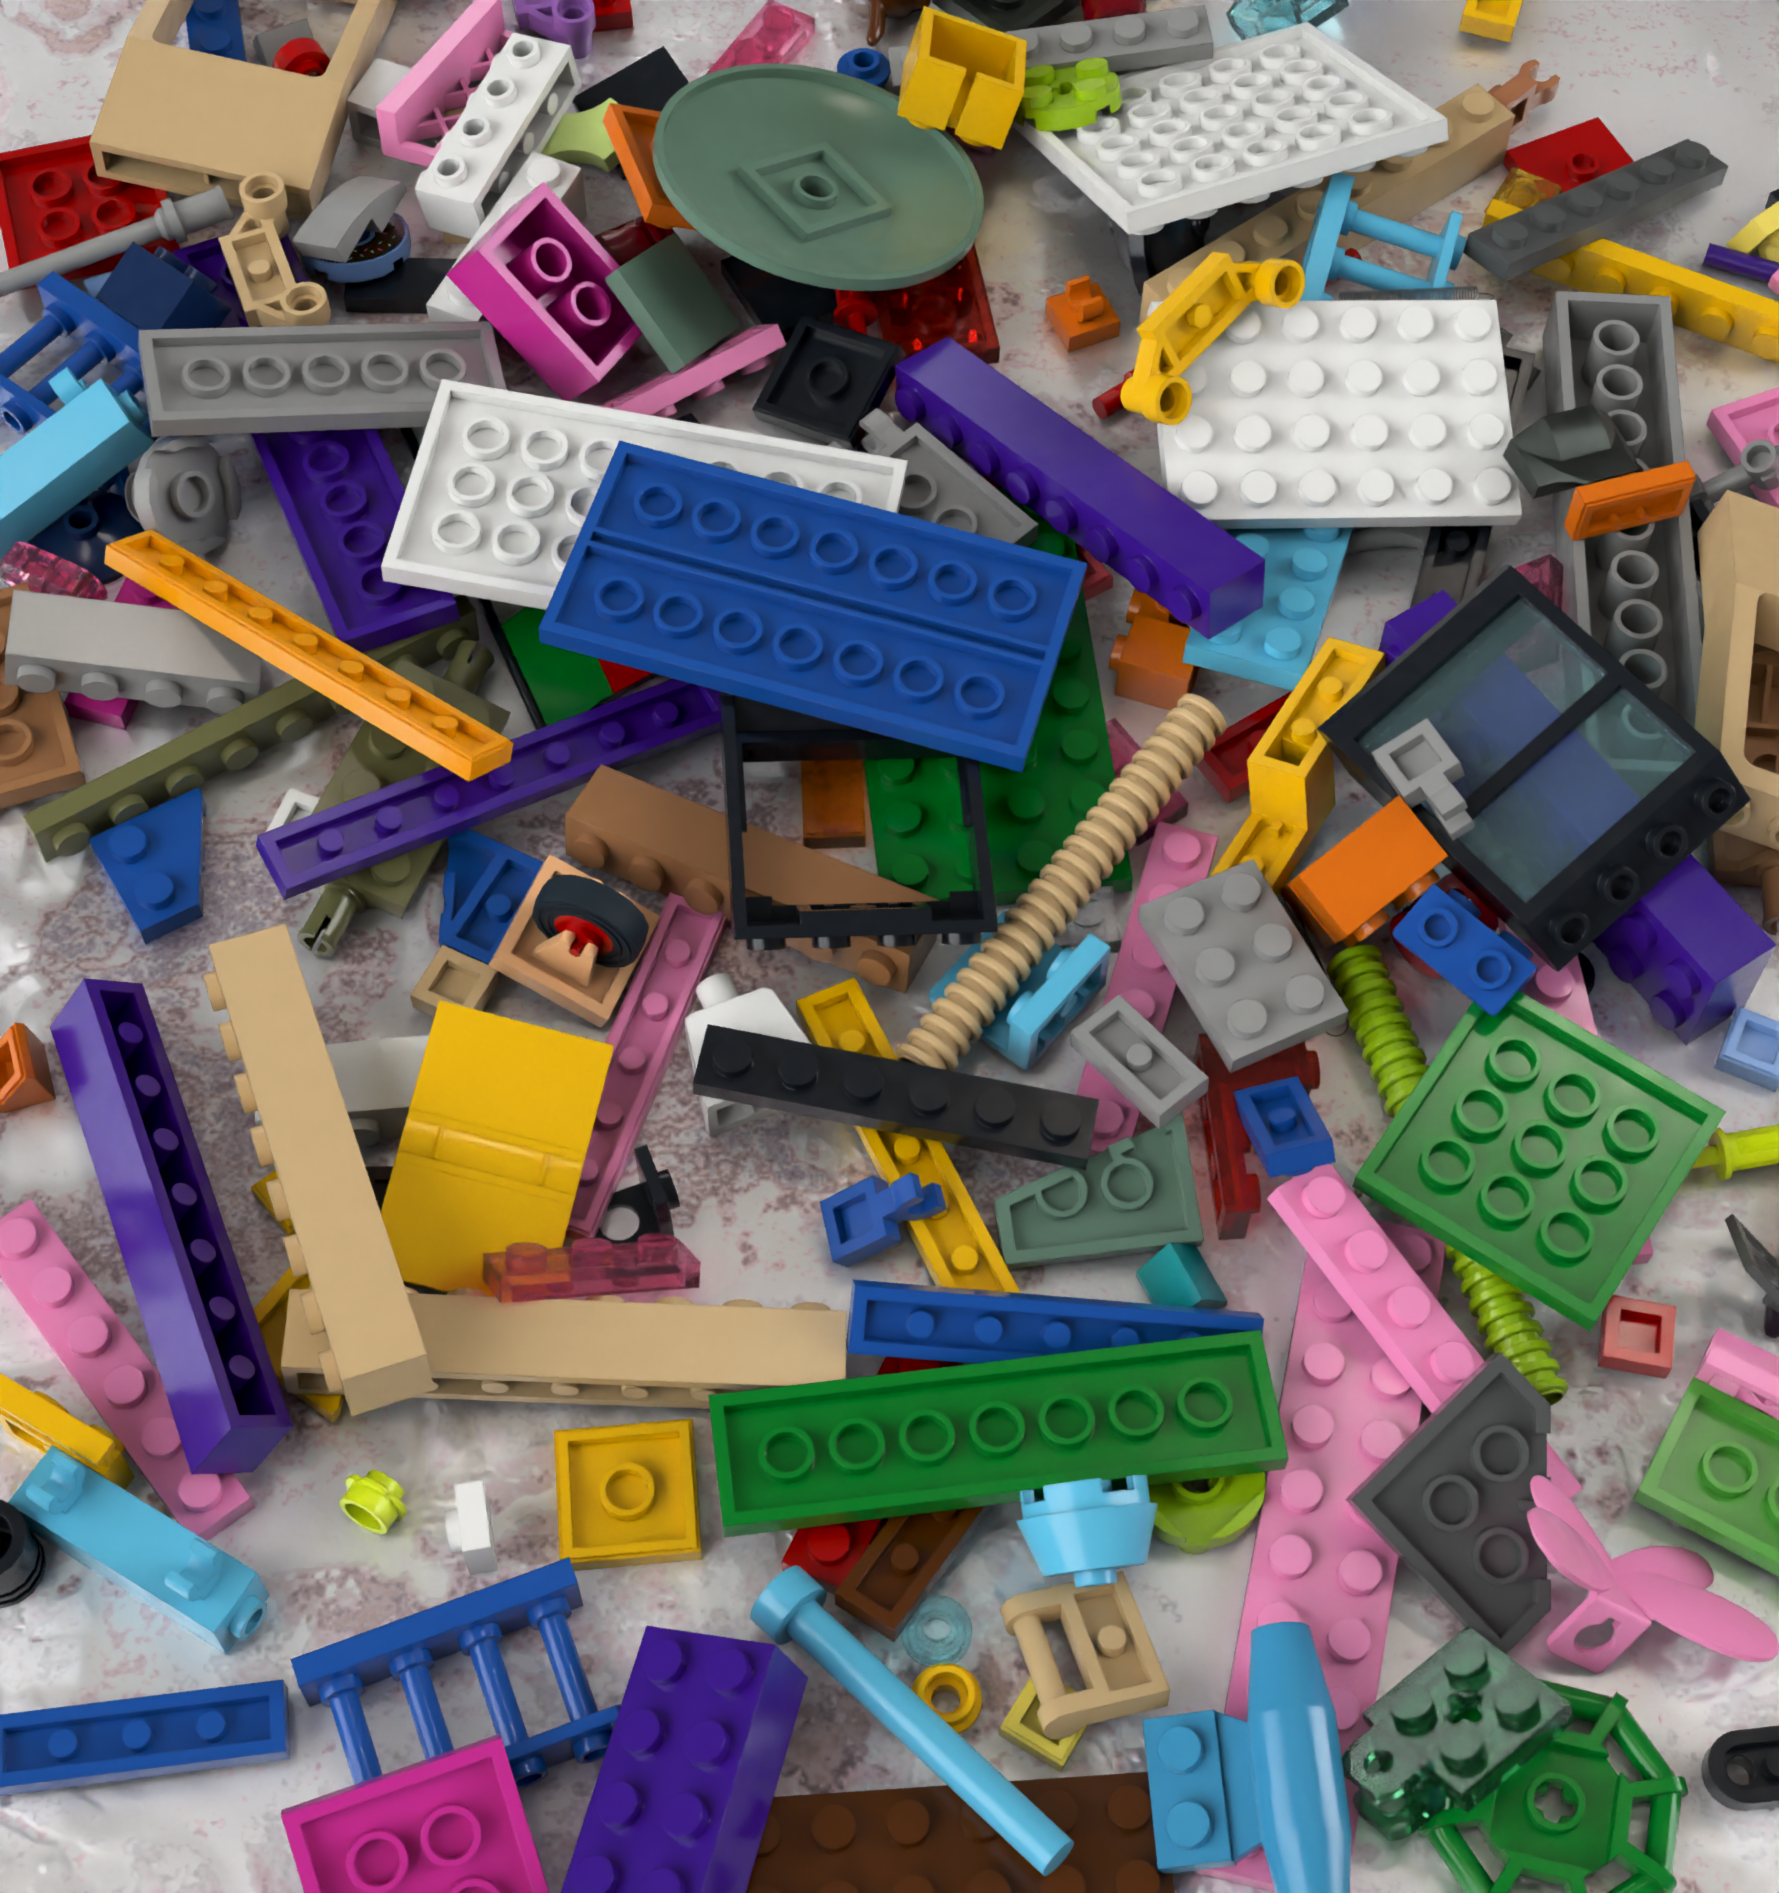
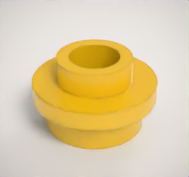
M951 1663L932 1665L917 1676L911 1687V1690L959 1735L969 1730L980 1715L982 1706L980 1686L975 1677L959 1665ZM940 1692H950L959 1700V1706L950 1713H943L933 1706L932 1699Z

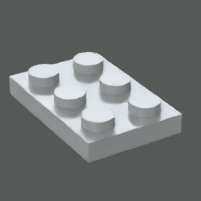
M1253 859L1140 905L1138 913L1140 924L1230 1073L1345 1024L1349 1012Z

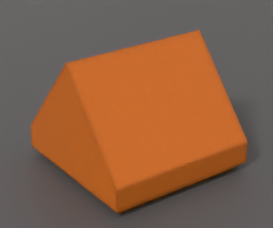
M15 1022L0 1039V1113H7L56 1099L45 1046L24 1023Z

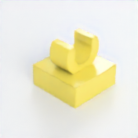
M1779 201L1752 219L1726 244L1727 247L1747 254H1751L1758 249L1759 257L1779 262Z

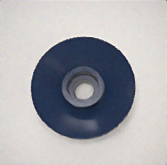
M95 490L27 542L28 552L35 568L48 580L70 588H93L108 584L123 576L104 564L106 545L144 532L145 530L140 522L132 517L124 497L107 491Z

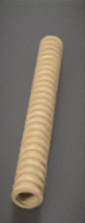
M1189 693L1179 698L1177 707L1167 713L1166 721L1159 723L1155 728V735L1148 737L1144 742L1143 749L1133 755L1132 764L1125 765L1121 770V778H1116L1111 782L1109 786L1110 792L1103 793L1098 798V806L1090 808L1087 812V821L1079 822L1075 827V835L1068 836L1064 840V850L1056 851L1051 858L1052 864L1043 866L1039 875L1041 879L1037 878L1031 881L1028 885L1029 894H1021L1016 900L1017 908H1011L1005 913V923L997 924L998 932H992L994 938L984 939L980 946L982 953L976 952L971 955L968 961L970 968L964 967L959 970L956 975L958 983L952 982L944 989L946 998L940 997L933 1002L932 1010L934 1013H925L920 1018L922 1028H913L908 1033L909 1044H899L895 1050L898 1061L954 1071L957 1068V1056L964 1057L969 1053L971 1047L969 1041L975 1042L981 1038L983 1033L981 1026L987 1027L993 1023L995 1019L993 1011L999 1012L1005 1008L1007 1004L1005 996L1011 997L1017 993L1019 989L1017 981L1023 982L1029 978L1031 973L1029 966L1036 967L1041 963L1043 958L1041 952H1048L1052 949L1055 942L1053 937L1058 938L1066 931L1065 922L1070 923L1076 919L1078 915L1077 908H1083L1088 904L1089 894L1096 893L1101 887V879H1106L1112 874V865L1119 864L1124 859V850L1132 849L1135 845V836L1144 834L1147 830V822L1156 819L1159 808L1166 806L1170 801V794L1179 790L1182 780L1191 775L1193 766L1203 760L1204 752L1211 750L1214 746L1215 738L1222 736L1226 731L1227 724L1225 718L1212 702L1199 695Z

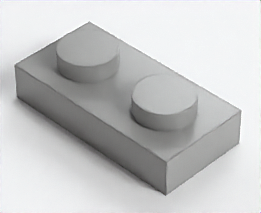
M1120 995L1116 996L1070 1031L1071 1046L1158 1129H1161L1208 1092L1209 1077Z

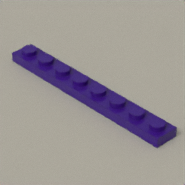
M670 679L511 739L510 741L514 744L510 762L468 782L445 767L440 766L259 834L256 848L283 900H286L589 782L600 764L618 771L721 731L719 694L721 693L710 688Z

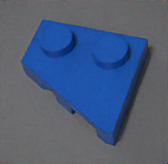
M199 787L88 839L96 858L145 944L203 917L204 889L201 884V874L205 870V846L202 839L203 817H206L207 807Z
M466 829L447 837L449 853L447 871H444V911L440 916L438 942L440 948L444 945L489 965L543 862L478 832Z

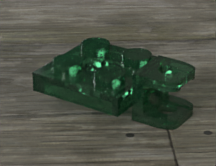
M1467 1626L1362 1713L1364 1721L1370 1729L1353 1742L1343 1754L1344 1777L1360 1788L1353 1797V1804L1359 1812L1358 1815L1390 1841L1400 1840L1420 1829L1446 1807L1443 1794L1468 1813L1575 1722L1569 1701ZM1463 1710H1479L1481 1719L1474 1724L1467 1719H1462L1456 1724L1452 1723L1455 1718L1454 1716ZM1378 1759L1380 1768L1373 1774L1368 1772L1369 1764ZM1399 1797H1403L1406 1800L1405 1805L1396 1812L1389 1813L1380 1809L1381 1804L1391 1802Z

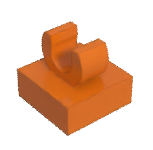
M1088 275L1067 281L1065 292L1046 298L1045 314L1068 353L1119 336L1120 319L1098 283L1090 284L1091 279Z

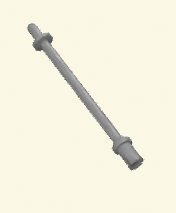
M221 185L176 202H172L171 197L160 201L162 207L157 208L154 216L0 272V297L36 285L52 271L58 275H63L125 252L133 241L141 246L160 238H165L169 241L176 240L177 244L188 241L186 236L188 234L227 219H234Z

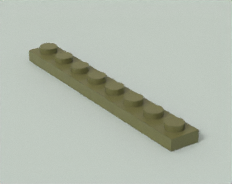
M458 595L454 599L457 603L460 620L363 652V654L392 671L399 658L422 669L441 659L451 661L461 641L472 640L476 642L479 640L476 609L467 596ZM294 678L23 815L32 840L46 863L58 856H72L81 852L90 844L89 838L140 815L171 798H176L197 787L200 789L204 781L227 769L236 771L247 767L258 757L260 752L282 741L291 743L300 740L311 731L313 725L336 713L338 715H347L352 712Z

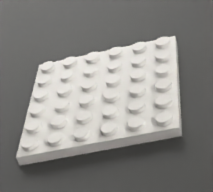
M1309 22L1214 48L1213 59L1148 67L1118 76L1122 97L1120 108L1113 114H1110L1109 105L1096 111L1098 122L1088 126L1062 131L1036 130L1034 119L1025 118L1024 127L1017 124L1015 118L1013 119V126L1127 234L1134 235L1156 233L1163 229L1164 224L1184 218L1204 219L1214 215L1217 212V208L1234 203H1258L1268 199L1271 192L1288 187H1312L1321 183L1323 177L1342 171H1366L1376 165V161L1393 156H1417L1426 152L1428 146L1449 140L1448 123L1445 116Z

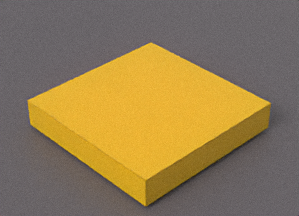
M692 1419L554 1430L560 1560L569 1557L574 1571L703 1560Z

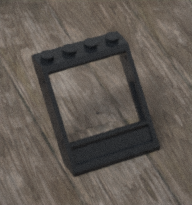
M728 693L719 694L731 927L734 940L746 939L748 950L759 951L785 949L786 938L811 937L812 947L821 949L851 947V936H877L878 946L916 945V934H942V944L970 945L981 943V933L998 932L979 761ZM956 757L963 827H966L973 891H950L948 901L772 905V896L746 897L742 832H747L743 762Z

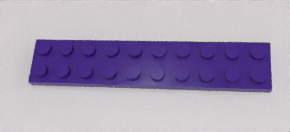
M286 234V236L279 240L295 282H309L288 234ZM218 237L174 250L173 253L177 258L188 266L191 265L219 285L213 295L232 308L219 328L249 327L225 262ZM377 429L249 433L335 638L363 653L460 620L457 603L452 593L383 581L381 564L405 490Z

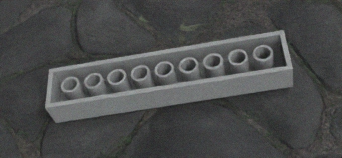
M1555 291L1542 336L1547 415L1590 404L1603 410L1610 416L1637 460L1636 465L1639 471L1634 473L1685 461L1670 296ZM1575 488L1554 493L1553 509L1560 609L1694 728L1702 657V637L1689 498L1680 516L1578 541H1571L1564 527V522ZM1562 646L1567 710L1600 680ZM1616 694L1575 729L1640 800L1646 797L1687 760L1680 751Z

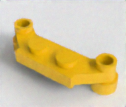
M1212 252L1137 328L1141 342L1133 376L1125 381L1121 389V402L1124 408L1131 412L1141 413L1147 420L1155 423L1177 425L1182 422L1188 415L1192 405V391L1188 382L1179 376L1252 301H1259L1265 306L1283 309L1296 305L1301 299L1305 288V274L1300 264L1293 260L1270 258L1264 262L1232 261L1227 253Z

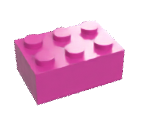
M542 182L514 204L446 274L561 400L571 401L599 383L643 334L605 281L608 275L620 267L619 264L545 182Z

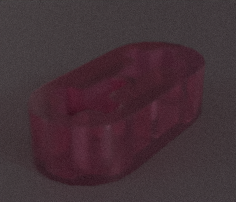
M22 541L14 542L0 560V579L8 587L28 582L32 592L106 601L108 598V592L104 585L88 570Z

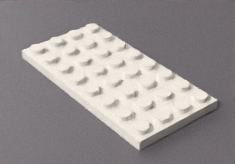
M442 379L381 564L383 581L546 610L619 440L894 513L899 511L907 476L908 460Z

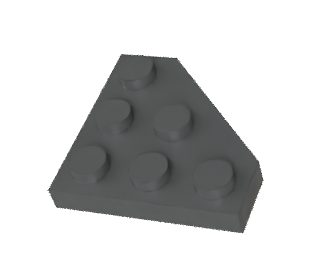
M1501 1352L1493 1353L1345 1500L1490 1655L1501 1660L1551 1610V1580L1547 1579V1557L1535 1542L1527 1519V1511L1537 1507L1530 1488L1532 1477L1541 1475L1551 1481V1477H1547V1434H1551L1550 1403Z

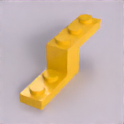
M1332 637L1326 639L1247 760L1251 813L1210 876L1253 859L1278 897L1281 892L1280 889L1285 886L1336 805L1333 751L1317 728L1386 668L1384 652Z

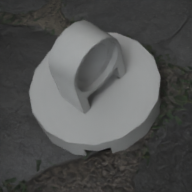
M168 436L151 445L141 457L137 471L131 473L127 478L124 487L127 508L132 517L140 522L145 531L152 529L193 554L209 552L225 542L227 537L221 536L226 531L229 520H237L241 510V485L234 463L229 456H220L215 448L209 444L213 443V441L205 436Z

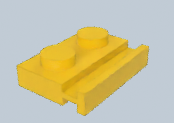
M0 1373V1423L8 1434L43 1455L53 1445L122 1489H127L135 1476L122 1455L126 1447L118 1438L98 1425L91 1424L88 1426L73 1417L60 1403L40 1391L33 1393Z

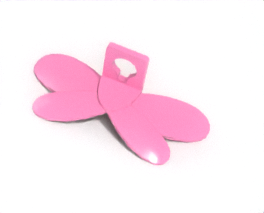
M1536 1475L1532 1477L1530 1488L1537 1507L1527 1511V1519L1535 1542L1551 1564L1562 1575L1576 1585L1589 1590V1596L1547 1637L1546 1644L1551 1653L1593 1673H1602L1651 1625V1621L1654 1619L1701 1646L1736 1659L1750 1662H1766L1773 1660L1778 1655L1779 1643L1777 1637L1767 1624L1746 1609L1705 1590L1713 1583L1714 1575L1709 1563L1701 1555L1682 1547L1652 1546L1636 1549L1611 1559L1592 1527L1563 1491L1544 1476ZM1609 1617L1614 1619L1612 1622L1614 1628L1613 1636L1605 1644L1595 1648H1585L1574 1642L1577 1633L1585 1627L1603 1624Z

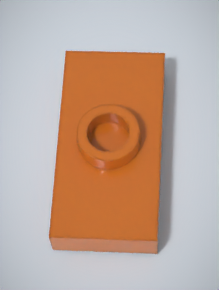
M1687 460L1576 487L1564 527L1571 541H1578L1680 516L1686 506L1696 475Z

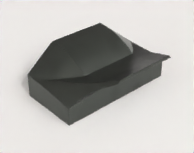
M1593 404L1543 416L1510 439L1503 454V457L1533 499L1639 471L1636 465V458L1610 416Z

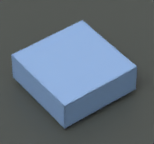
M1737 1006L1714 1068L1776 1092L1779 1087V1022Z

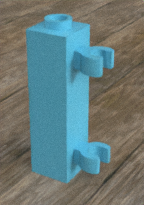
M68 367L48 381L65 406L0 455V563L141 456L155 442L143 424L149 419V414L129 390L126 389L119 394L101 378L89 387L83 379L78 381Z
M53 1445L8 1501L10 1505L18 1510L34 1534L226 1655L238 1639L243 1641L249 1638L265 1616L267 1610V1603L265 1601L270 1595L256 1571Z

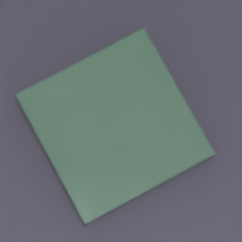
M676 232L620 266L605 278L610 289L672 375L741 327L739 321Z

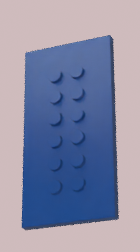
M619 440L540 623L539 640L540 643L1022 773L1081 592L1087 563Z

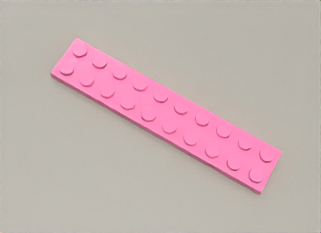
M1375 1220L1438 1301L1445 1258L1444 1249L1447 1244L1422 1229ZM1306 1251L1278 1407L1289 1459L1285 1469L1267 1471L1266 1489L1258 1518L1224 1714L1247 1722L1251 1631L1259 1626L1278 1622H1301L1309 1625L1336 1712L1352 1831V1860L1398 1555L1345 1499L1418 1428L1422 1400ZM1262 1846L1238 1862L1237 1866L1195 1871L1197 1874L1275 1892Z

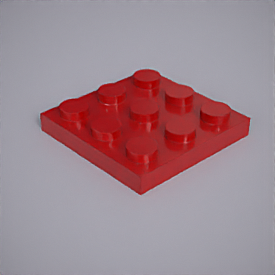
M92 135L0 153V226L9 269L150 218L154 216L157 208L162 207L160 201L168 198L167 191L97 176L89 143ZM165 238L141 245V247L154 254L159 245L173 255L174 250L180 249L176 240L169 241ZM125 252L60 276L68 281L111 272L115 269ZM37 284L25 289L37 287Z

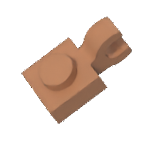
M1535 59L1524 63L1520 68L1519 74L1504 85H1495L1488 91L1515 115L1511 134L1527 124L1531 110L1552 101L1557 92L1560 77L1557 75L1543 82L1535 80L1539 67V62Z

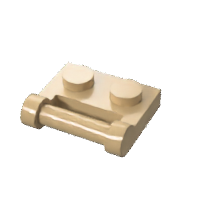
M1123 1571L1117 1572V1583L1075 1588V1582L1021 1593L1009 1598L1001 1605L1000 1614L1006 1631L1010 1635L1017 1637L1041 1703L1037 1716L1044 1736L1048 1739H1063L1077 1733L1086 1725L1168 1706L1170 1687ZM1056 1620L1061 1621L1086 1690L1067 1693L1043 1628L1045 1623Z

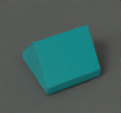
M1169 1242L1136 1272V1277L1151 1304L1220 1309L1227 1306V1299L1196 1246Z

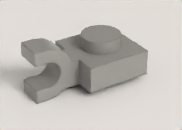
M1427 718L1371 752L1378 768L1409 808L1412 809L1424 800H1427L1452 840L1475 828L1472 818L1465 810L1468 808L1466 801L1452 785V783L1465 776L1461 763Z

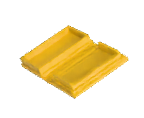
M439 1000L381 1209V1216L403 1282L445 1293L460 1288L476 1289L486 1293L489 1297L516 1298L518 1294L527 1291L551 1293L614 1045Z

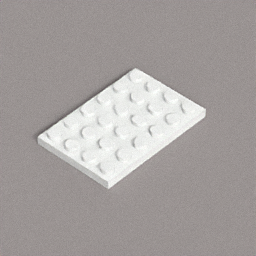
M1496 300L1298 301L1296 305L1287 309L1265 306L1259 301H1252L1179 376L1188 382L1192 391V405L1186 418L1177 425L1157 423L1162 487L1221 529L1516 525L1522 517L1518 477L1503 457L1510 439L1513 438ZM1163 301L1151 302L1147 312V317H1149Z

